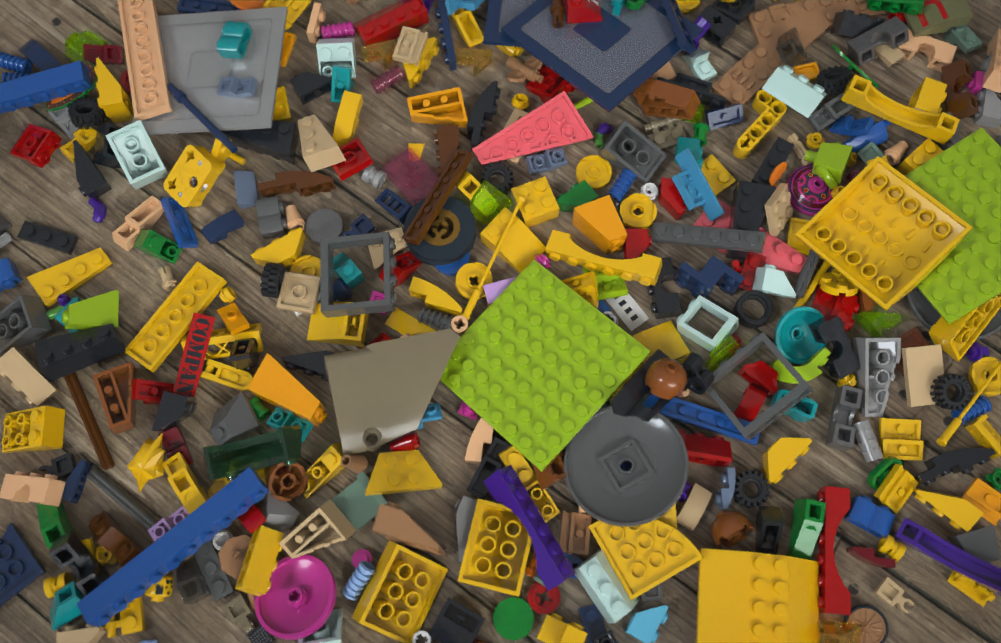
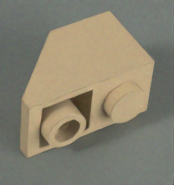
M86 624L85 629H78V626L65 627V631L56 632V643H97L107 630L104 627H96Z

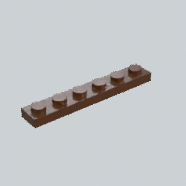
M456 149L404 233L402 239L405 242L420 245L474 157L471 151Z

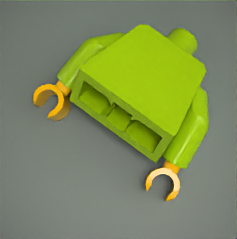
M840 142L822 143L818 152L807 150L804 161L814 163L812 173L820 177L830 189H833L831 191L832 198L845 188L838 186V184L841 183L847 166L852 167L856 164L855 159H857V154L852 153L853 146L843 145Z

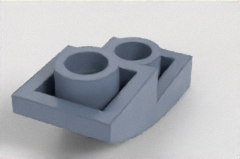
M562 147L545 150L544 154L527 156L525 159L530 176L567 165Z
M735 467L726 468L721 473V484L725 488L719 489L717 494H715V504L719 506V511L726 510L732 500L735 488Z

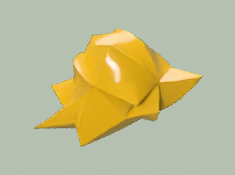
M163 432L155 441L152 438L147 439L132 461L127 464L128 469H130L137 481L139 493L148 480L164 475V467L162 465L165 452L162 449Z

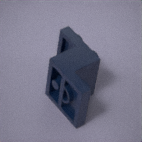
M714 255L700 272L683 261L673 278L680 288L690 291L691 295L696 299L699 295L707 298L716 285L724 293L733 295L745 279V277Z

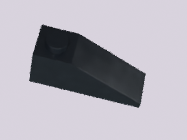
M74 140L76 178L81 186L78 189L84 197L98 198L112 188L83 146L77 140Z

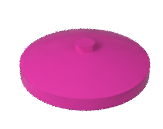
M305 554L294 559L288 556L279 560L275 571L272 572L270 577L272 583L269 591L264 595L255 596V611L262 627L280 639L298 640L313 634L327 621L335 605L337 588L335 578L328 566L318 558Z

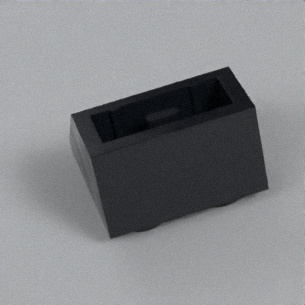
M448 597L429 636L440 643H473L485 618Z

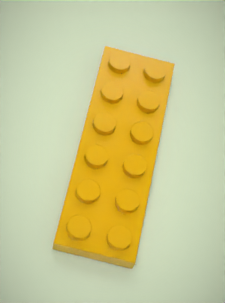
M197 261L125 348L126 351L124 352L154 373L190 329L193 314H202L220 292V289L226 285L227 281Z

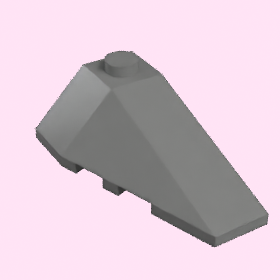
M852 337V350L858 357L860 369L855 371L857 387L863 390L860 403L862 416H883L889 397L888 389L891 381H894L895 378L893 373L896 363L899 364L901 358V338Z

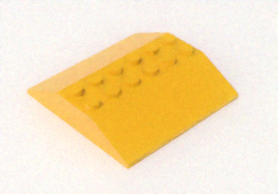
M877 156L804 225L795 236L886 311L928 276L973 227Z
M699 549L704 558L699 560L696 643H819L818 561L755 552Z

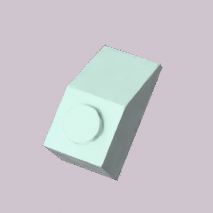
M765 264V267H757L752 290L784 298H796V293L784 271L776 270L777 266Z

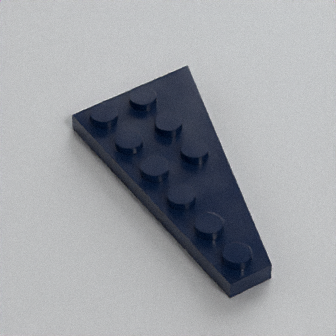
M13 523L9 524L6 528L7 531L0 539V607L46 573V570Z

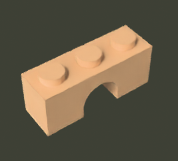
M909 29V41L897 47L905 54L903 59L908 61L911 60L916 52L924 53L928 57L927 68L941 73V67L952 63L957 46L937 40L931 36L914 37Z
M16 471L15 475L5 474L0 498L15 502H34L59 507L66 482L57 480L58 476L45 474L43 478L42 474L30 473V476H28V473Z

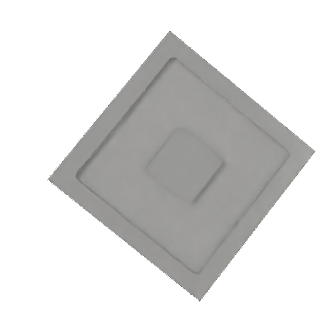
M274 7L157 16L168 84L172 83L178 90H182L187 95V99L220 131L272 128L288 8ZM227 21L248 22L252 29V36L242 59L222 58L217 51L216 43L222 36V28ZM235 75L239 80L250 77L258 80L253 97L233 98L219 96L216 93L220 80L224 77ZM171 92L170 98L173 111L141 121L148 135L210 132L182 103L174 99ZM133 116V121H132V123H134V122L137 121V120L134 118V116Z

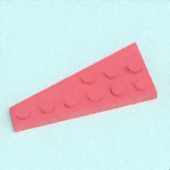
M563 91L474 147L472 151L483 166L491 162L495 163L496 161L512 159L593 139L594 136L566 92Z
M717 198L724 214L713 221H709L706 213L703 212L693 226L729 229L732 207ZM760 227L758 232H765L766 240L763 252L756 254L767 257L765 264L777 266V270L798 275L807 257L777 237L770 236L768 231ZM717 249L719 252L726 253V249Z

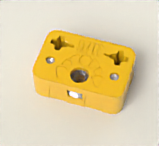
M187 145L164 181L163 187L182 207L197 208L202 204L218 176L222 173L223 165L205 147Z

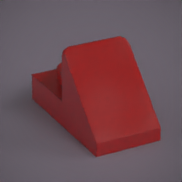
M134 379L132 400L143 401V404H160L163 392H173L174 384Z

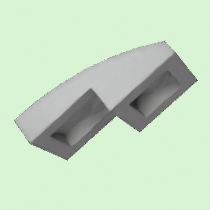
M68 107L56 111H48L71 140L74 139L73 133L78 131L79 127L76 128L68 114Z

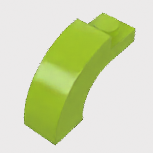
M826 347L820 348L806 363L793 367L806 382L810 381L822 373L817 366H823L829 360L827 356L831 352ZM778 358L769 365L778 372V382L788 384L799 383Z

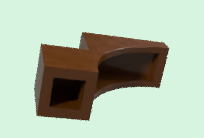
M103 510L92 518L89 528L96 543L114 554L122 567L145 550L133 541L106 511Z

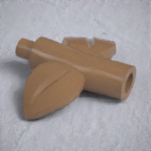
M511 56L506 62V67L512 71L506 76V80L524 83L527 79L532 82L537 81L541 83L543 76L540 75V69L543 63L533 56L523 64Z

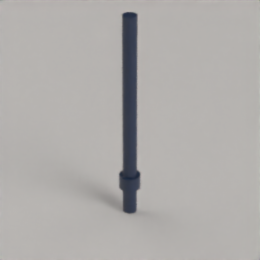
M172 83L167 85L174 99L182 103L232 153L238 150L187 99V95L182 90H178Z

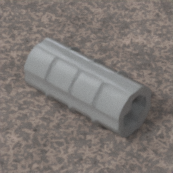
M869 420L852 424V427L856 428L855 436L866 463L883 458L881 447H879Z

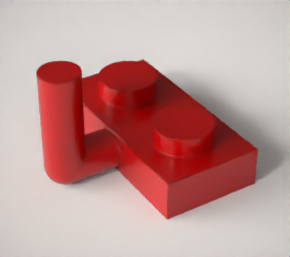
M749 252L743 265H740L738 260H733L729 264V267L740 272L745 277L738 289L747 292L752 290L757 267L764 266L767 257Z

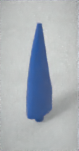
M888 120L876 121L868 135L852 136L843 145L853 146L852 153H858L871 141L877 146L888 140L886 127L891 123Z

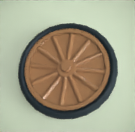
M857 605L851 608V615H845L843 620V631L850 643H884L888 637L889 628L887 620L883 613L873 606Z

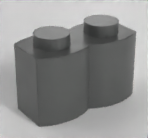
M278 196L255 200L260 234L263 239L286 235L285 229H288L287 220L283 218L282 213L285 212L284 202L280 201Z

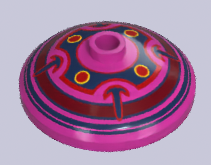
M812 164L804 165L794 170L786 182L788 184V191L791 193V205L797 211L808 216H815L833 199L831 196L833 189H830L820 177L812 173Z

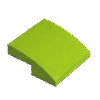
M582 266L583 274L591 272ZM594 271L597 281L598 300L628 295L626 283L620 276H608L602 271Z

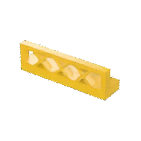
M261 323L249 324V329L233 336L227 328L212 330L208 346L214 344L220 350L213 353L207 349L205 360L230 356L231 349L226 345L228 342H235V340L256 338L258 343L257 351H264L261 338ZM188 333L185 334L181 340L183 351L185 348Z

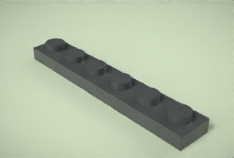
M655 222L651 240L658 243L762 253L766 233Z

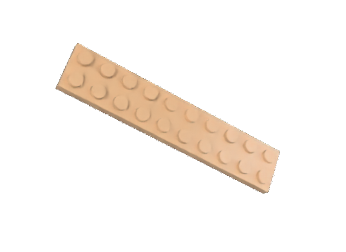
M118 0L134 118L137 121H142L171 112L173 110L170 91L167 88L168 79L155 0Z

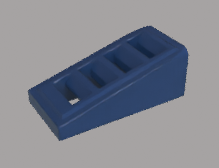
M388 188L374 200L375 203L402 225L405 224V219L412 209L409 203ZM389 196L391 197L386 203H383Z
M83 459L79 461L65 481L62 498L71 503H78L88 478L87 473L93 465L92 463Z

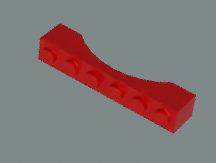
M824 486L819 488L816 495V501L826 503L824 522L817 539V544H819V553L816 555V561H818L819 613L851 615V593L844 585L838 573L834 558V540L837 528L844 515L850 510V488Z

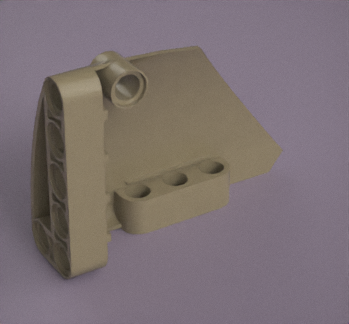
M444 329L372 343L363 349L324 356L343 455L365 451L374 452L379 449L380 445L417 430L460 338L457 333L452 329ZM369 437H375L378 442L370 445L366 440Z

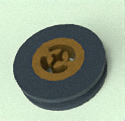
M449 196L431 225L433 238L426 233L420 245L407 243L411 253L419 261L427 265L435 266L454 263L462 259L468 252L470 253L476 239L474 216L462 201ZM425 199L419 201L409 211L405 219L404 233ZM448 224L453 227V232L449 237Z

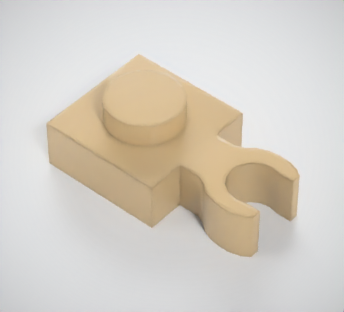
M884 577L873 592L889 607H894L896 604L902 613H909L904 608L905 602L910 606H914L912 600L902 596L905 590L889 577Z

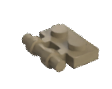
M664 117L657 121L651 120L648 124L643 125L644 132L651 131L652 133L647 135V138L662 151L676 147L678 137H686L681 125L676 127L673 125V123L679 121L678 118ZM666 126V130L659 132V127Z

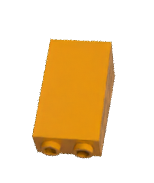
M266 354L247 389L256 397H259V399L292 412L294 416L309 421L318 427L320 423L325 421L327 409L271 355Z

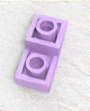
M516 277L484 285L483 288L488 304H492Z
M182 506L168 518H162L147 531L155 542L186 518L189 513Z

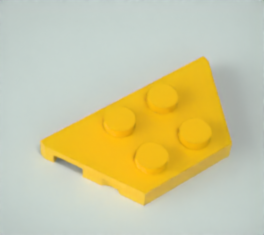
M419 450L379 453L365 490V496L441 489L442 482Z

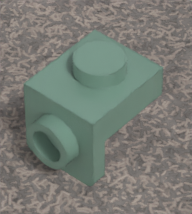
M872 141L856 153L866 166H868V160L875 159L877 156H885Z

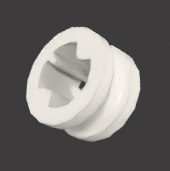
M418 631L412 639V643H416V639H419L417 636L421 634L422 637H427L428 642L426 641L425 643H431L432 641L429 633L426 631Z

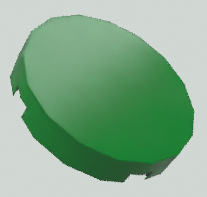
M516 597L506 598L494 610V627L503 638L520 640L527 636L533 627V610L523 599Z

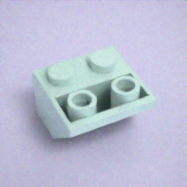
M354 38L319 39L316 47L320 75L328 76L332 79V66L335 64L352 67L351 78H356Z

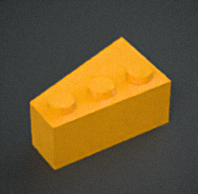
M460 87L407 98L412 122L443 126L459 125V127L467 128L468 120Z

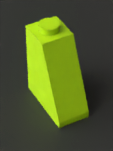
M114 290L69 304L66 310L62 312L61 318L62 322H65V329L85 330L112 323L117 329L119 291Z

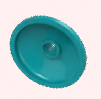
M798 306L787 311L778 321L774 332V343L789 362L804 364L820 348L826 346V344L815 342L809 328V324L824 317L818 310L808 306Z

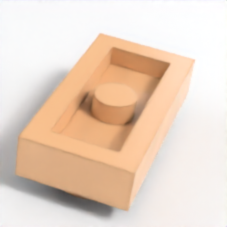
M314 2L306 33L311 43H317L318 37L321 36V24L325 21L326 14L321 3Z

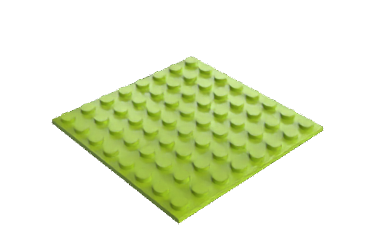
M982 127L905 175V177L973 227L947 257L916 286L948 325L1001 293V146Z
M533 260L460 336L440 381L542 472L646 359L651 351L536 260Z

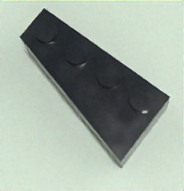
M272 120V128L221 131L237 147L246 150L250 149L262 155L266 154L277 160L282 159L294 165L299 131L295 122Z
M739 180L733 192L729 229L759 231L766 214L764 205L774 193L776 186ZM726 250L725 258L744 261L749 252Z
M113 323L34 341L38 368L50 382L126 351L123 337Z

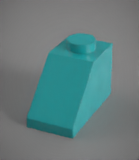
M340 252L333 258V272L346 283L350 290L365 280L359 268L343 252Z

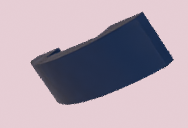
M33 39L19 49L41 71L63 66Z

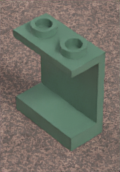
M364 472L359 473L356 481L332 499L333 503L357 531L377 515L380 504H387V500L382 494L365 496V490L370 479Z

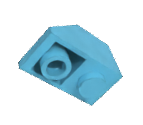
M660 605L633 613L624 632L642 643H654L659 635L657 629L660 623L664 624L668 618L669 613L666 612L668 607Z

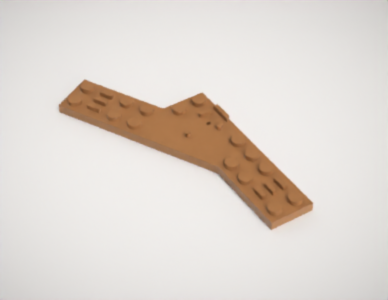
M801 0L789 4H777L769 6L768 9L752 12L746 18L757 46L717 80L710 90L716 95L727 98L725 102L727 105L741 103L743 107L762 89L777 67L781 64L783 66L785 64L789 65L825 31L832 28L835 13L848 9L853 10L856 15L864 13L870 15L869 18L888 15L889 11L866 9L867 0Z

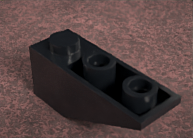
M844 9L843 12L835 13L830 34L844 38L857 37L884 23L885 19L880 17L872 19L869 18L870 15L859 13V15H856L853 10Z
M324 350L284 356L281 360L286 364L285 367L290 370L296 371V369H300L308 376L314 377V375L321 376L323 381L328 382L324 356L335 353Z

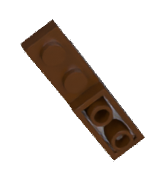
M309 171L275 173L276 180L258 183V189L263 198L274 197L283 193L291 194L294 191H298L300 196L308 197L314 193H327L332 189H336L332 177Z

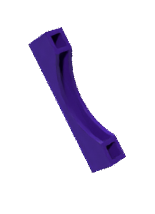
M511 465L506 466L488 477L484 483L493 499L508 507L525 526L534 546L537 573L547 591L575 575L576 573L571 563L566 558L559 543L556 541Z
M907 518L903 520L895 535L896 540L1001 595V568L957 548Z

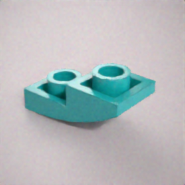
M279 407L275 408L266 422L270 427L300 442L305 441L313 428L311 422L298 418L292 412Z

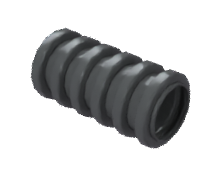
M423 307L419 312L418 322H424V325L430 324L431 327L434 325L437 329L440 327L441 330L452 329L451 321L454 316L449 317L448 314L443 315V312L437 313L436 310L433 312L432 309L429 308L427 310L426 307Z

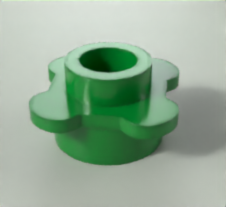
M999 467L994 468L991 474L985 476V480L990 482L993 489L998 492L1001 491V468Z

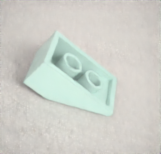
M141 120L105 135L129 183L136 190L169 175V171Z

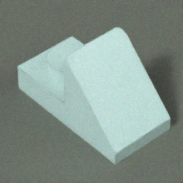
M697 48L691 54L686 53L682 55V58L696 78L708 81L716 77L717 72L708 61L709 51Z

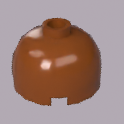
M662 358L652 363L645 375L646 386L648 384L651 388L650 392L662 399L669 400L673 399L674 396H680L687 383V374L684 367L678 361L670 358Z
M290 459L276 461L269 467L265 476V484L270 490V494L280 501L293 500L291 498L297 495L300 496L306 488L308 480L303 466Z
M723 510L716 514V519L711 526V536L719 549H723L721 545H726L728 548L744 540L747 537L746 532L750 530L752 533L754 527L748 518L739 511L727 512Z

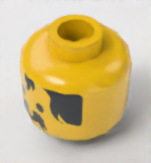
M168 572L161 581L145 590V596L151 597L153 602H163L164 597L172 595L174 577L169 575Z

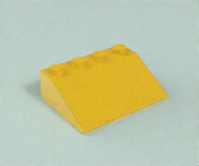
M477 499L458 582L519 597L532 540L520 519L505 505Z
M389 540L375 568L376 572L369 580L351 618L359 624L399 642L412 643L413 636L420 631L448 569Z

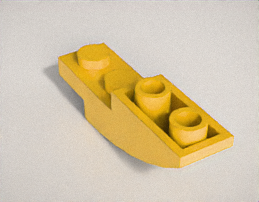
M511 445L498 454L505 467L511 465L516 471L517 476L528 491L529 496L545 522H548L560 513L546 489H540L535 473L524 456Z
M178 452L162 463L169 476L167 478L189 514L209 499L204 488L197 482L182 453Z

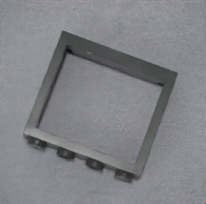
M389 232L320 239L321 312L326 318L395 311V304L398 299L397 293L394 292V286H397L394 268H396L397 264L396 257L393 256V250L396 249L395 238H392ZM383 244L385 299L334 304L333 249Z
M764 332L753 336L749 344L735 351L733 357L722 361L719 368L714 372L712 371L715 380L707 389L744 438L749 441L814 391ZM766 344L799 382V385L744 427L712 386Z

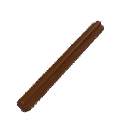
M73 372L64 376L104 470L113 468L115 464L76 373Z

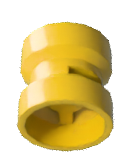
M888 534L887 538H882L876 547L877 551L887 554L889 559H895V562L902 558L907 549L904 543L895 541L894 537Z
M68 572L59 574L58 577L51 576L45 578L43 588L46 596L53 598L56 591L73 581L71 575Z

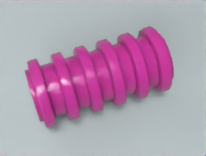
M351 20L348 21L349 23L344 21L343 24H340L339 22L338 25H335V23L332 26L327 24V27L322 25L323 39L343 38V36L347 38L349 37L348 35L353 37L354 29Z

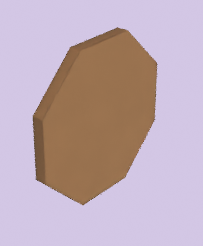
M244 534L228 538L218 552L221 570L237 579V575L241 571L251 537Z

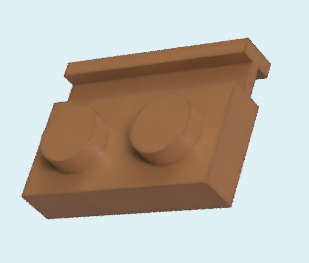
M562 511L558 543L563 553L582 557L588 556L590 528L588 526L591 525L592 516Z

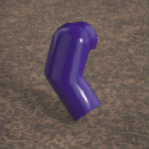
M92 197L88 201V204L94 208L92 219L96 223H101L106 217L107 208L97 198Z

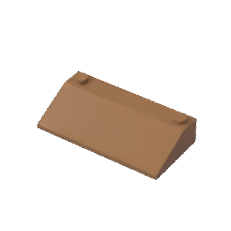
M387 502L386 505L380 504L372 531L386 535L385 539L446 557L447 553L409 515L399 509L400 505L392 502Z

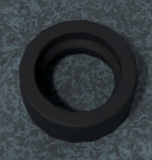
M757 290L743 293L734 306V315L739 318V323L747 328L763 326L773 313V304L770 298L765 293ZM754 299L760 302L765 311L764 315L758 320L748 318L742 310L745 301Z

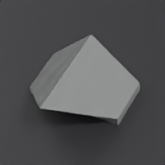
M270 492L265 495L262 501L261 513L266 518L262 526L281 531L295 525L300 513L286 501L276 499Z

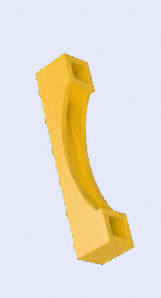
M856 74L847 84L841 101L943 145L955 134L960 119L944 112L941 114L931 113L902 105L879 92L872 85V81Z
M552 230L545 248L547 256L553 261L561 260L571 266L580 265L590 271H602L605 275L620 276L626 281H639L640 284L645 286H656L662 268V258L643 253L642 257L624 260L594 255L576 245L572 241L571 234Z

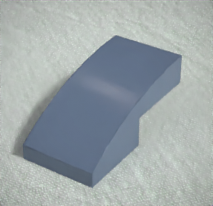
M235 75L224 77L220 80L216 94L233 98L253 97L258 80L254 77L239 80Z

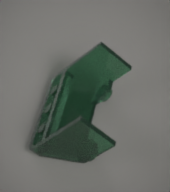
M300 425L278 427L277 431L236 442L203 447L210 481L227 478V481L234 480L249 467L257 470L280 463H285V466L296 464L297 459L301 458L302 431Z

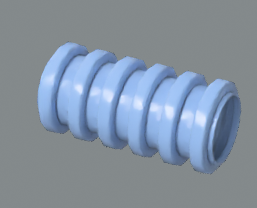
M360 561L359 566L356 567L349 581L342 589V593L346 598L354 601L359 598L362 590L365 589L372 575L376 572L371 563Z

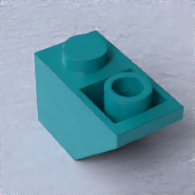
M678 137L675 156L689 148L700 169H702L703 158L701 157L703 147H700V139Z
M75 581L70 582L54 594L50 610L51 628L53 631L82 614L77 603L85 595L75 585Z

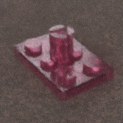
M410 147L381 168L382 171L387 173V178L413 206L427 198L439 179Z

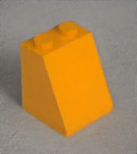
M610 195L574 207L572 217L574 227L605 254H616L622 250L627 232Z

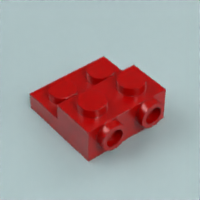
M546 65L540 69V75L543 76L541 83L529 81L525 85L526 90L539 96L543 103L548 102L563 91L568 94L576 89Z
M29 124L10 154L27 161L33 166L43 168L44 165L50 162V156L54 150L60 147L62 138L52 130Z
M357 137L339 147L346 161L332 165L341 181L372 165L374 162Z
M819 285L811 308L818 310L823 316L828 314L838 316L843 321L844 331L851 330L854 324V320L851 319L853 313L856 314L860 307V303L857 302L859 297L856 295L845 296L846 293H839V296L831 295L821 290Z

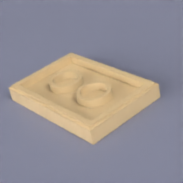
M941 344L902 348L907 407L936 404L931 399L934 396L930 395V392H934V389L930 387L935 385L933 380L938 379L937 376L944 374Z

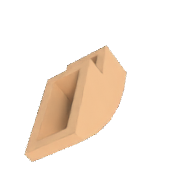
M152 195L125 216L126 222L112 232L114 242L126 251L132 249L141 230L151 229L164 212L161 201Z
M482 418L471 435L466 451L465 463L480 465L484 445L491 446L494 429Z

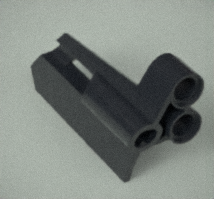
M657 349L610 400L613 414L623 417L634 416L640 418L641 421L649 422L672 399L660 398L651 409L641 406L652 394L650 392L651 388L648 384L647 386L645 384V375L652 363L659 359L670 357L660 349ZM690 353L687 357L676 360L686 371L687 383L685 387L696 394H704L714 382L715 377L708 369H702L704 363L701 356L696 353Z

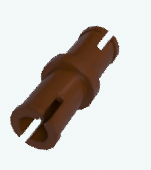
M552 0L550 8L553 19L552 26L558 29L559 22V26L562 28L564 26L563 14L565 13V8L562 0Z

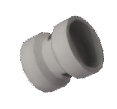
M370 165L363 171L361 180L365 183H371L373 187L380 189L386 180L387 173L382 170L378 171L376 167Z

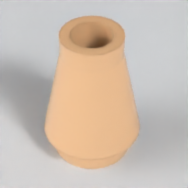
M899 141L884 151L883 154L887 156L889 165L893 166L900 162L905 151L908 149V144L905 141Z
M287 206L285 208L287 228L290 231L300 227L304 230L305 221L296 209V206Z

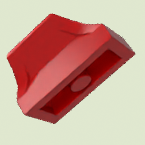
M762 360L752 364H745L737 373L748 383L767 392V397H770L778 389V372Z

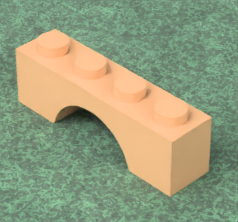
M1001 28L997 30L988 44L987 55H993L989 67L984 74L982 87L998 93L1001 92Z

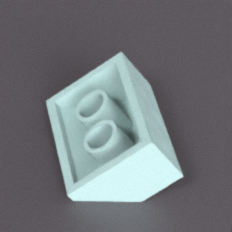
M781 64L762 89L809 118L826 96L825 89L819 84L813 85L810 83L809 78L802 74L797 75L793 72L794 69L792 67Z
M602 549L574 568L576 577L607 623H616L639 602V596L630 600Z

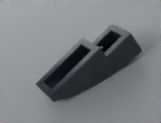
M495 436L466 491L482 500L485 499L489 490L484 481L497 470L503 468L504 464L498 454L511 446L508 441Z

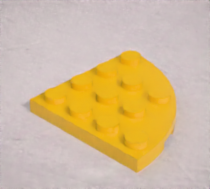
M657 519L644 525L633 527L613 526L601 521L588 526L630 600L635 599L704 558L698 548L684 534Z

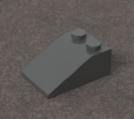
M626 120L616 127L598 151V154L609 163L621 170L628 169L636 175V179L645 184L667 156L666 153Z
M21 294L0 311V357L12 347L21 348L41 339L52 330L41 297Z

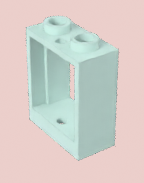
M699 295L696 300L690 302L688 310L685 314H681L678 317L676 323L679 333L714 355H717L739 327V318ZM701 307L725 321V324L713 339L687 325Z

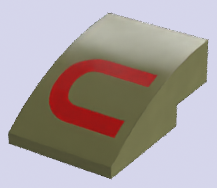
M926 0L922 15L903 13L914 37L948 32L950 27L967 25L973 16L967 0Z

